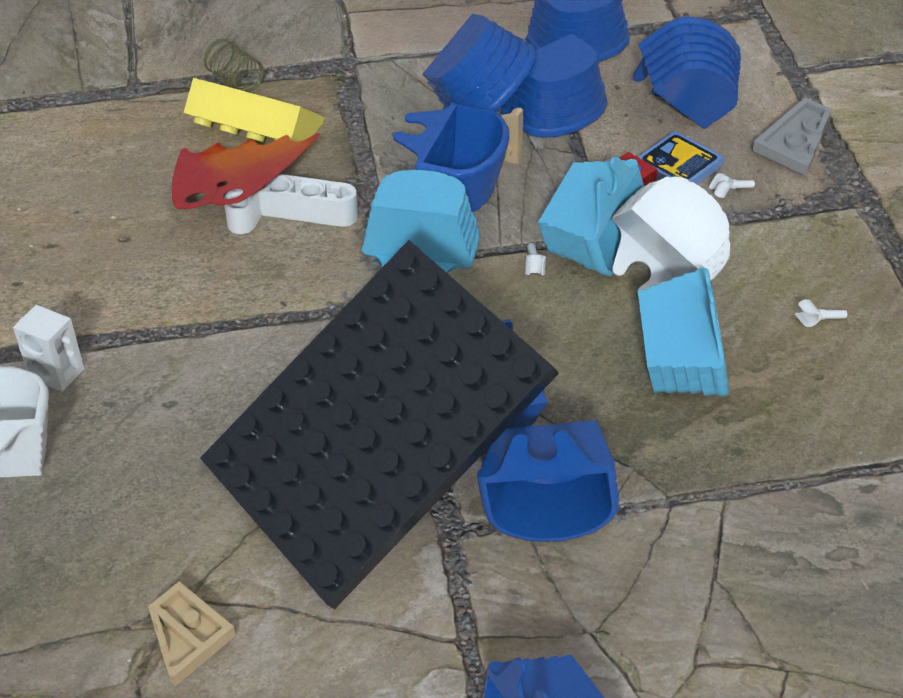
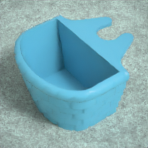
M614 156L611 161L606 160L605 162H573L538 221L544 242L551 254L575 261L578 264L584 265L586 269L597 271L599 274L607 277L614 274L612 267L620 244L621 233L611 217L616 214L617 210L632 195H635L644 186L637 160L629 159L624 161Z
M427 170L397 171L386 175L382 179L371 204L370 216L362 245V252L364 254L376 257L383 267L410 240L446 273L457 268H470L473 265L480 242V230L477 226L476 217L471 212L465 185L460 180L444 173Z
M702 267L697 269L696 272L683 274L684 276L661 282L660 285L649 286V289L638 290L647 368L654 393L691 392V394L703 393L704 396L716 394L719 397L728 396L730 389L709 270Z

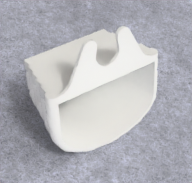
M667 176L661 180L649 183L640 188L635 195H632L617 210L616 214L611 217L621 233L620 244L612 267L613 273L617 276H622L629 265L634 262H642L650 269L649 281L640 286L638 290L649 289V286L660 285L661 282L684 276L683 274L696 272L697 269L702 267L709 270L712 281L729 260L730 232L726 214L712 195H709L706 190L694 182H689L687 179L674 176L670 178Z
M0 366V477L42 475L46 454L49 390L39 375L14 366Z

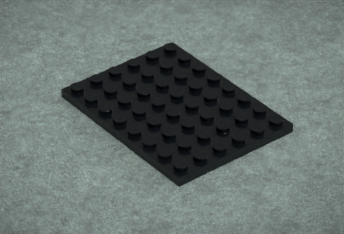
M408 240L200 459L320 598L335 610L555 379L559 372L416 245Z

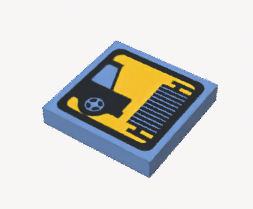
M673 131L638 156L657 168V181L667 176L670 178L674 176L687 179L689 182H694L697 185L724 164V156L677 131Z

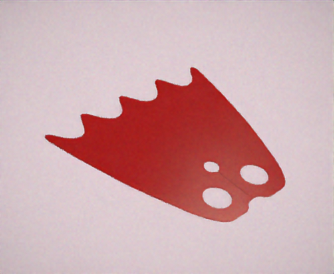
M316 133L298 142L291 141L289 136L285 135L265 145H258L254 139H250L240 146L226 149L220 143H216L199 153H191L188 149L183 148L177 159L172 179L173 205L177 209H191L205 204L221 206L239 203L259 191L285 170L319 137L320 133ZM227 181L226 185L221 187L217 186L218 183ZM230 190H243V193L238 197L232 199L223 198V195ZM195 193L206 194L200 201L186 202V198Z

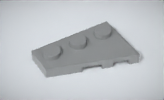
M806 97L803 98L754 141L753 151L807 176L829 122L831 108Z

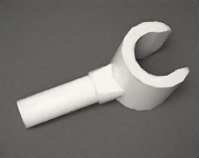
M718 173L712 180L709 188L715 190L714 194L716 196L725 198L730 188H754L755 182L753 180L731 179L723 173Z
M530 243L528 245L529 254L526 255L525 274L539 273L541 276H544L546 256L538 254L535 244Z
M809 299L800 301L798 306L803 312L795 313V316L806 327H812L824 319L847 318L846 310L817 309Z

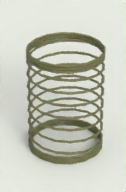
M226 39L214 41L204 54L203 60L206 69L234 89L244 88H237L236 86L239 85H236V82L239 80H235L241 73L244 64L247 63L248 69L250 61L251 71L252 61L255 62L254 76L257 68L256 62L258 63L259 75L254 85L244 91L250 93L262 81L264 70L261 62ZM228 42L229 44L225 45H231L228 47L232 49L229 51L232 52L230 60L226 65L224 63L220 70H218L219 62L217 71H215L214 62V71H212L211 60L210 69L207 66L209 53L216 45ZM240 57L238 61L239 64L236 70L233 72V78L230 79V76L232 75L231 72L235 65L233 64V66L228 71L227 69L234 60L236 62V58ZM250 71L248 77L244 80V82L249 78V76H250V74H251V71Z

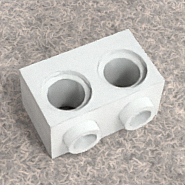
M35 305L13 327L26 370L39 375L47 386L63 392L84 370L71 318Z

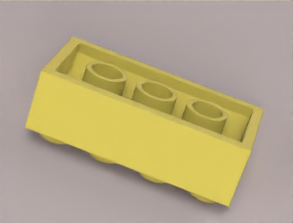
M197 78L192 80L183 112L194 117L193 123L211 128L212 122L220 124L219 130L237 135L238 130L247 132L246 138L263 143L265 137L275 141L285 135H288L293 142L305 140L316 133L325 117L301 106Z

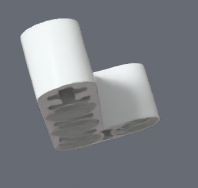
M284 174L277 175L247 199L236 204L224 205L227 227L235 234L251 232L256 227L261 215L340 227L356 223L359 216L357 191L351 184ZM230 190L224 198L232 199L238 197L243 193V190Z

